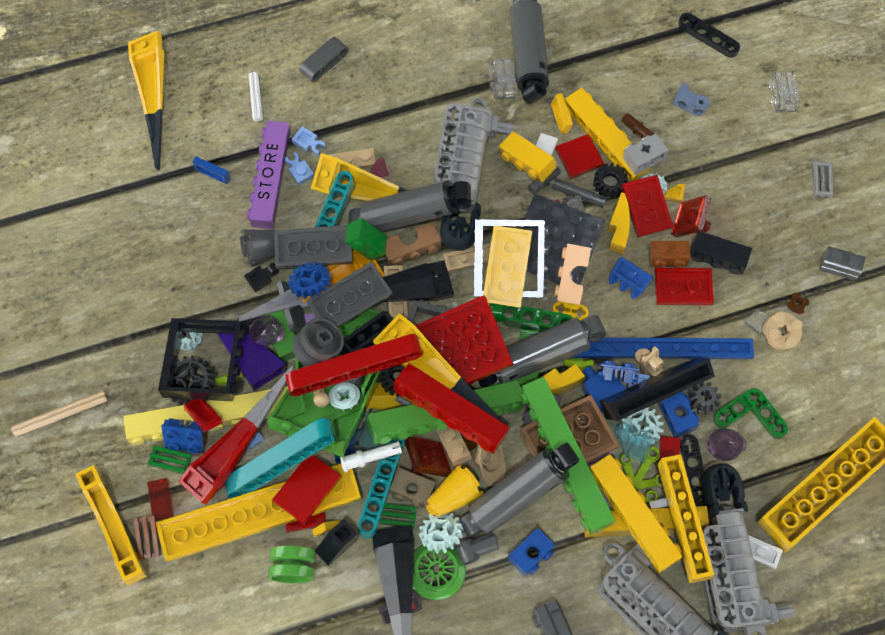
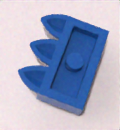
M621 256L609 275V284H615L621 279L620 291H625L632 286L631 298L633 299L645 291L654 276Z

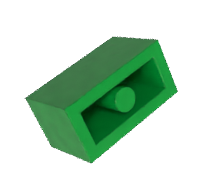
M363 218L348 223L346 244L370 261L385 255L387 240L385 234Z

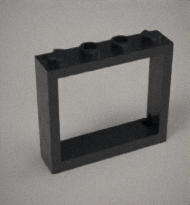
M171 318L158 387L163 398L233 402V396L237 394L238 389L236 378L240 375L239 360L243 357L242 341L246 339V329L243 328L241 321ZM183 332L234 334L225 390L173 387Z

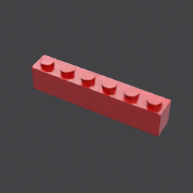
M408 363L395 379L393 389L397 394L408 398L415 406L425 409L432 417L442 420L449 428L459 431L466 439L479 444L483 450L494 454L506 438L510 427L412 364Z

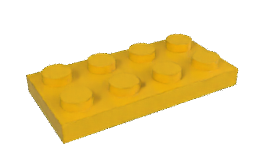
M494 225L483 293L488 303L521 308L532 231Z

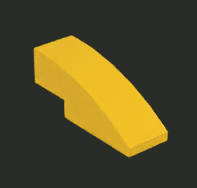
M621 192L608 232L614 234L609 250L623 255L629 236L630 213L626 195Z
M575 364L561 374L555 368L542 377H545L552 393L557 395L582 384L585 375Z

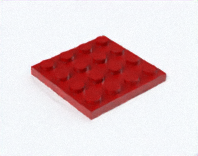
M485 295L415 325L468 385L514 365Z

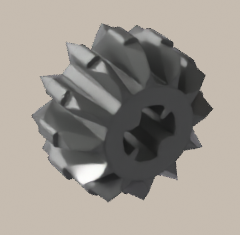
M704 382L700 383L699 386H693V390H690L688 393L690 403L693 404L691 409H699L697 411L698 414L704 411L705 415H709L710 411L716 412L717 407L721 405L719 399L722 395L716 393L718 387L711 388V382L707 386Z

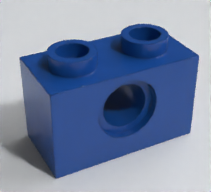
M683 391L658 402L662 415L675 438L695 431L699 425V418L696 412L692 411L689 397L684 395ZM675 411H682L684 413V417H679L678 415H676Z
M537 528L509 554L508 560L524 577L528 573L533 575L540 567L538 564L543 559L547 561L554 554L552 550L555 544ZM531 549L536 550L538 557H529L527 551Z

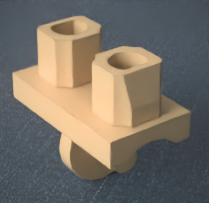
M655 346L652 348V352L644 348L636 352L635 360L641 365V374L654 377L664 372L662 369L664 361L659 357V349Z

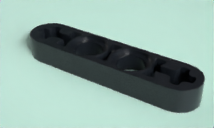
M683 13L680 16L678 26L681 30L726 57L733 58L738 55L740 50L739 42L690 13ZM704 28L706 33L700 34L697 29ZM719 37L721 42L716 43L712 38Z
M687 434L680 440V453L695 506L699 507L701 504L696 503L699 499V494H694V492L702 491V486H693L691 480L694 477H698L702 481L705 470L698 440L695 436ZM687 440H689L690 443H693V445L691 446V454H688V445H684ZM688 459H696L698 466L691 468L687 463ZM701 492V499L704 500L703 492Z

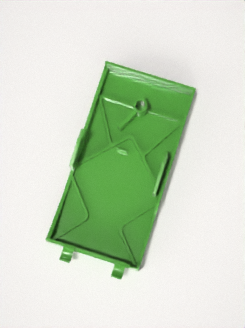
M369 309L339 327L343 339L377 316L379 312ZM298 359L296 360V370L305 367ZM381 371L364 376L363 384L358 387L361 396L358 405H354L352 410L350 408L345 409L344 412L341 409L336 410L334 406L330 405V402L324 408L317 407L313 401V392L301 396H291L287 389L268 417V428L290 437L312 422L321 418H327L331 420L334 442L322 450L343 458L381 380ZM335 385L324 388V391L328 396L330 390ZM346 395L345 397H344V396H341V399H342V400L345 399V398H346V399H349V398H348V395Z

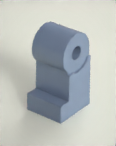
M683 83L674 99L673 105L696 116L704 115L709 106L708 98L689 91L690 86Z

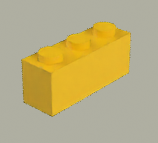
M514 131L499 145L501 158L506 162L513 163L519 171H525L533 180L537 179L543 183L557 168L553 156Z

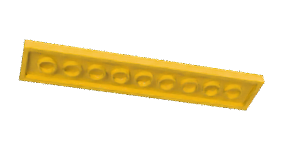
M342 463L330 467L339 473L342 478L312 516L362 500L353 469H349L345 473ZM285 482L156 522L165 561L170 562L298 521L272 502L273 497Z

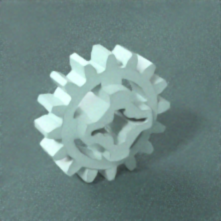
M649 407L621 420V424L624 426L620 428V431L626 432L623 438L630 439L628 444L635 442L636 448H638L639 444L646 448L647 443L653 446L654 440H660L661 437L659 435H662L664 431L661 429L664 422L658 421L661 415L655 416V409L648 411ZM642 421H644V422H643V425H644L643 428H644V429H643L642 432L640 433V431H641V429H640V424L642 423Z
M453 512L450 515L447 513L440 517H433L429 514L430 519H424V526L419 527L421 531L419 536L423 546H427L429 551L434 549L436 553H439L440 549H443V552L446 553L448 547L453 550V544H460L459 538H463L462 531L464 529L462 523H460L459 517H455Z

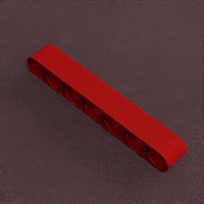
M409 334L293 370L285 375L289 394L291 396H301L413 361L422 356V350L417 335Z

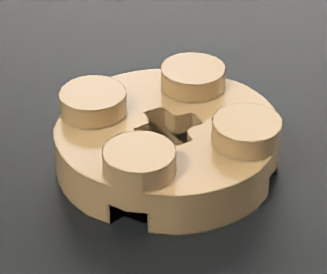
M777 312L767 318L763 326V333L766 335L767 342L772 348L784 351L795 347L800 342L803 325L792 314ZM782 327L786 330V334H784L783 336L781 335V331L779 330V328Z

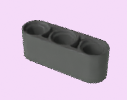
M332 37L300 65L299 71L311 82H316L347 55L349 49L339 39Z

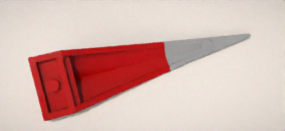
M290 367L270 391L229 432L190 464L178 482L201 503L207 505L218 488H222L286 386L285 375L295 370L296 367Z

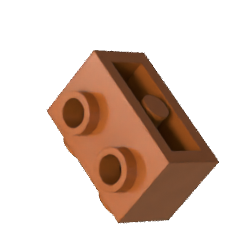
M651 241L648 249L649 267H687L690 260L689 241Z

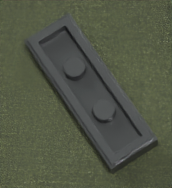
M280 281L277 283L279 295L290 289L287 282ZM296 306L284 310L289 330L298 333L306 325L302 308Z

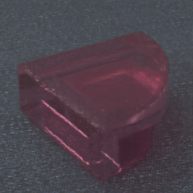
M383 157L375 161L370 173L380 178L389 175Z

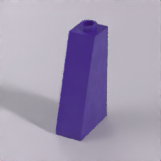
M246 332V339L242 341L243 357L239 360L240 372L252 390L255 391L287 370L282 360ZM217 334V337L231 356L234 334Z

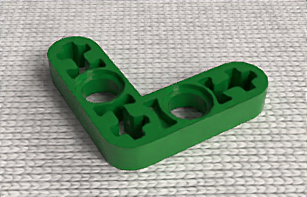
M756 388L748 390L718 410L713 418L717 427L727 428L752 411L773 438L781 439L788 432L786 422L765 395ZM751 395H756L758 397L757 400L751 401ZM761 403H763V405H761L759 409L756 408L758 404L760 405ZM734 404H741L744 411L742 413L734 411ZM761 410H769L771 417L764 418L761 415ZM730 412L731 415L726 419V422L719 420L721 416L724 417ZM775 418L776 420L774 421V423L772 422V423L769 425L768 423L771 422V421ZM780 426L782 427L781 432H780V431H777V432L774 431V429H775L776 427H780Z

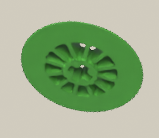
M422 544L414 551L413 589L422 597L431 600H442L452 596L460 589L464 582L466 565L462 564L455 547L453 550L448 547L446 553L443 552V549H440L439 553L441 555L437 561L435 550L429 551L427 546L424 547ZM428 554H433V562L427 556ZM443 555H446L448 558L441 562ZM425 558L429 564L421 562L422 559ZM449 561L453 563V565L444 566ZM421 565L428 569L419 570V566ZM435 565H439V569H442V571L438 572V575H435L434 571L430 570ZM454 569V573L452 574L445 570ZM422 573H429L424 578H421L419 575ZM443 575H447L452 578L450 581H447V579ZM429 577H432L430 584L424 582ZM435 578L437 579V587L432 586ZM439 578H442L446 584L440 586Z

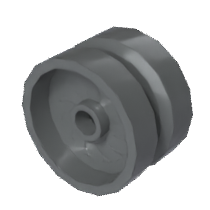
M319 317L311 319L296 334L292 342L296 358L305 366L334 358L344 345L340 329L332 321Z

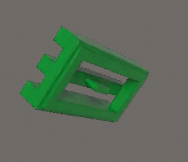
M153 445V451L150 454V460H148L147 465L184 474L190 465L192 455ZM157 452L163 453V454H167V455H171V456H175V457H179V458H184V459H187V460H186V461H183V460H178V459H174V458H170V457L158 455ZM155 459H158L170 463L183 465L184 469L162 463H157L154 461Z
M385 503L384 509L412 512V515L383 511L381 516L411 519V522L380 519L379 524L398 527L412 525V528L415 527L417 507Z

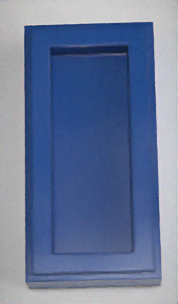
M197 156L194 158L193 164L196 171L222 183H229L230 175L228 170Z

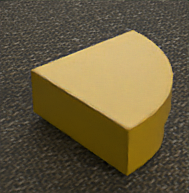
M677 184L668 189L664 195L665 200L682 203L686 184Z
M339 520L324 522L312 530L314 537L322 536L326 531H331L340 523Z

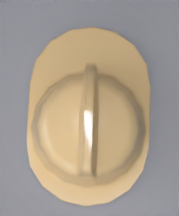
M477 444V449L473 456L474 464L481 470L484 482L488 486L494 487L504 480L506 474L502 445L492 454L489 451L483 450Z

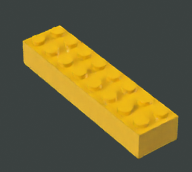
M876 417L872 418L757 522L784 553L789 551L885 464V426Z

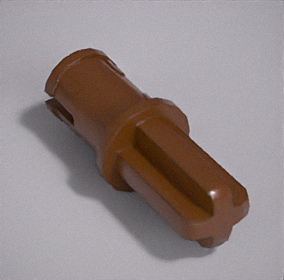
M629 113L625 114L621 120L633 130L634 134H638L641 138L655 134L645 127L643 122H639Z

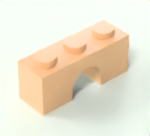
M567 244V247H563L562 258L565 260L564 265L560 266L558 273L561 282L560 285H556L555 296H558L557 301L581 304L584 285L574 283L571 278V272L577 266L588 267L591 248Z

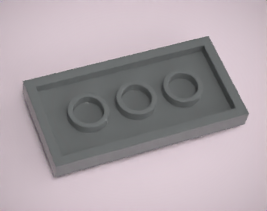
M347 225L274 230L276 269L298 268L299 265L304 267L306 262L312 265L314 261L317 265L322 263L323 266L353 264L352 247L345 243Z
M370 262L328 287L326 291L320 292V296L315 295L313 299H308L306 304L315 318H326L339 328L389 298L393 293L373 262Z

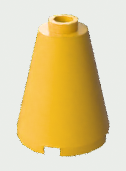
M461 464L455 467L429 497L426 509L432 516H443L471 504L483 495V490L479 492L477 488L480 486L479 482L466 467L462 469Z

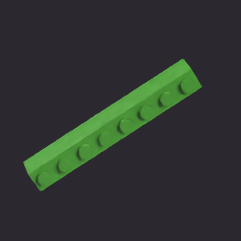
M545 377L523 385L520 393L521 400L524 405H528L530 419L532 422H536L538 426L537 433L540 439H544L547 444L545 448L548 447L555 450L559 446L569 443L580 459L575 466L568 469L569 478L563 482L566 493H570L573 498L572 505L575 511L581 514V524L584 530H588L590 535L613 526L615 519Z
M518 380L473 390L498 417L510 412L517 413L523 409L524 404L520 397L521 387ZM414 404L368 414L366 423L373 445L379 443L386 444L396 439L404 440L409 436L424 435L430 431H441L448 427L445 422L432 417L428 411Z

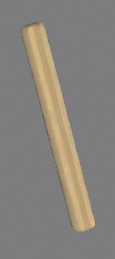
M100 391L11 426V431L16 437L104 403L107 401L104 391Z

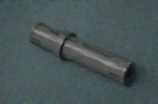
M556 177L554 178L551 186L552 189L561 191L568 197L573 196L603 208L606 196L578 187L573 182L569 183Z

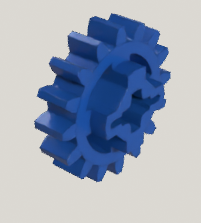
M315 261L312 265H309L308 262H306L304 267L299 265L298 270H292L294 275H289L290 281H288L292 293L296 294L297 298L302 295L303 299H306L307 296L313 299L315 294L320 296V291H326L325 286H329V280H331L327 267H324L322 263L317 265Z

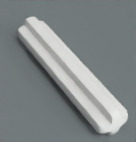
M257 72L249 73L252 117L257 122L263 120L259 76Z

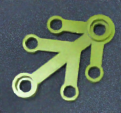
M651 446L644 451V461L635 476L631 466L632 456L628 453L622 454L619 462L623 466L625 475L628 474L634 483L632 486L636 491L656 486L663 487V484L657 480V478H661L660 474L653 479L642 481L651 464L656 463L660 458V451L656 447ZM649 452H655L656 456H650ZM623 457H627L629 462L625 463ZM653 490L648 491L644 495L646 500L644 503L657 500L658 494ZM652 494L655 499L650 500L648 495Z

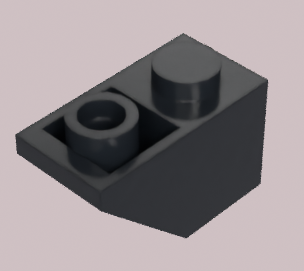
M343 519L326 535L315 552L327 566H330L359 539L358 534Z

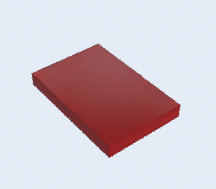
M658 175L621 185L623 193H625L637 238L674 227Z
M712 268L654 269L656 305L714 304Z
M312 455L302 461L273 497L272 502L305 525L342 477Z

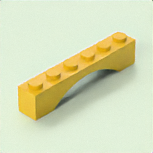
M92 465L76 473L75 475L104 533L123 582L130 586L147 577L99 470Z

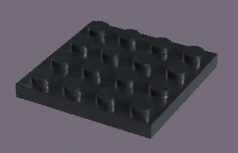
M534 193L524 220H545L544 225H548V236H544V244H548V255H544V263H547V274H544V278L560 284L561 278L558 277L560 266L564 265L565 259L562 258L563 247H567V244L591 248L590 262L606 220ZM522 226L521 229L532 231L526 271L538 276V226ZM577 266L572 270L571 278L574 283L581 284L587 267Z

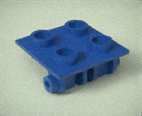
M603 361L602 364L597 365L598 367H603V370L598 372V378H602V380L612 381L614 370L613 382H616L617 370H619L620 383L622 382L623 371H625L624 383L633 384L638 382V375H635V371H640V369L635 368V364L624 363L622 366H615L616 362Z
M165 419L164 424L161 425L165 448L175 451H188L193 454L205 453L202 437L204 431L196 422H191L190 425V421H187L184 427V420Z

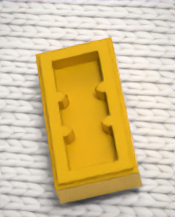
M556 94L550 105L560 133L567 134L573 125L570 110L567 108L563 94Z

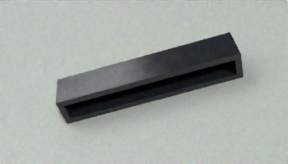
M695 358L601 400L600 403L607 420L619 421L715 377L709 358Z

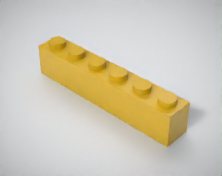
M581 87L565 98L567 108L570 110V116L586 134H589L592 141L614 163L615 167L618 164L620 165L619 169L622 167L625 169L624 173L627 172L629 182L639 180L642 175L649 173L650 168L637 175L633 174L623 160L625 148L633 143L628 140L625 132L615 125L614 120L604 113L603 108L594 102L589 92H586Z
M609 454L589 469L606 499L660 574L682 558V551L678 544L673 543L668 537L670 534L666 527L661 526L656 520L658 517L652 508L649 509L644 503L646 500L640 491L637 492L632 486L634 485L632 479L628 474L625 475L618 459H613L611 454Z
M680 454L661 458L658 468L679 547L682 551L681 554L689 584L710 580L714 576L682 456Z
M707 506L696 507L702 531L709 526ZM653 509L658 517L656 520L659 524L665 526L669 533H676L670 509ZM611 511L615 519L613 526L590 535L588 530H584L585 537L632 534L616 511Z

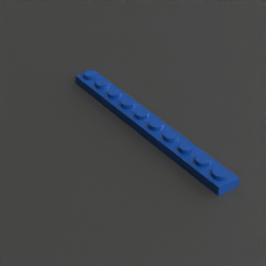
M603 338L597 342H590L591 348L570 357L635 359V354L639 349L644 348L652 352V348L655 346L659 349V357L661 359H753L754 346L753 339Z

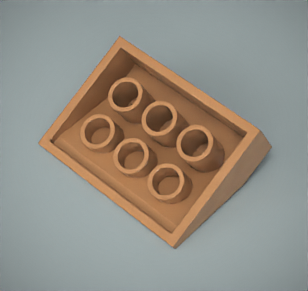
M592 395L560 409L587 463L620 447ZM536 422L522 427L519 434L532 458L545 450L547 446L545 440H541L537 433L538 426Z

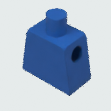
M591 366L582 371L587 379L583 383L582 391L585 397L592 395L601 412H603L601 400L627 389L617 378L616 382H613V375L612 381L598 378V373Z

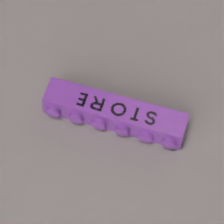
M267 121L266 127L262 129V138L264 140L259 146L261 157L260 160L257 159L256 163L258 174L253 179L255 191L251 193L250 203H252V207L248 209L247 220H250L251 227L274 230L285 157L290 137V126L287 122Z

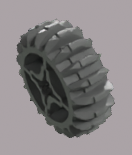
M193 355L190 357V360L184 356L182 362L179 359L177 361L173 387L176 384L184 388L214 389L212 387L216 386L217 383L212 379L216 378V374L212 373L214 369L212 366H209L208 361L203 362L201 357L195 361ZM196 369L204 373L205 379L196 376L194 370ZM170 398L172 402L177 401L178 406L194 400Z

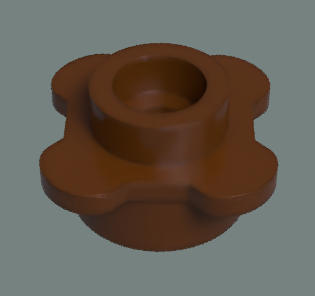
M794 293L791 301L787 302V307L799 315L803 314L804 308L809 305V300L800 297L798 293Z

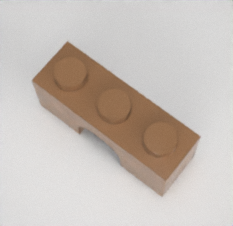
M430 222L416 227L415 236L417 241L413 244H404L401 242L398 234L387 238L384 257L388 266L402 265L405 261L417 260L424 254H433L441 249V239L434 223Z

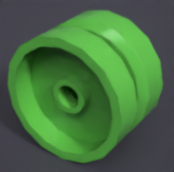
M277 546L270 549L269 560L274 565L269 567V580L297 584L314 581V569L308 565L315 562V550L300 546Z

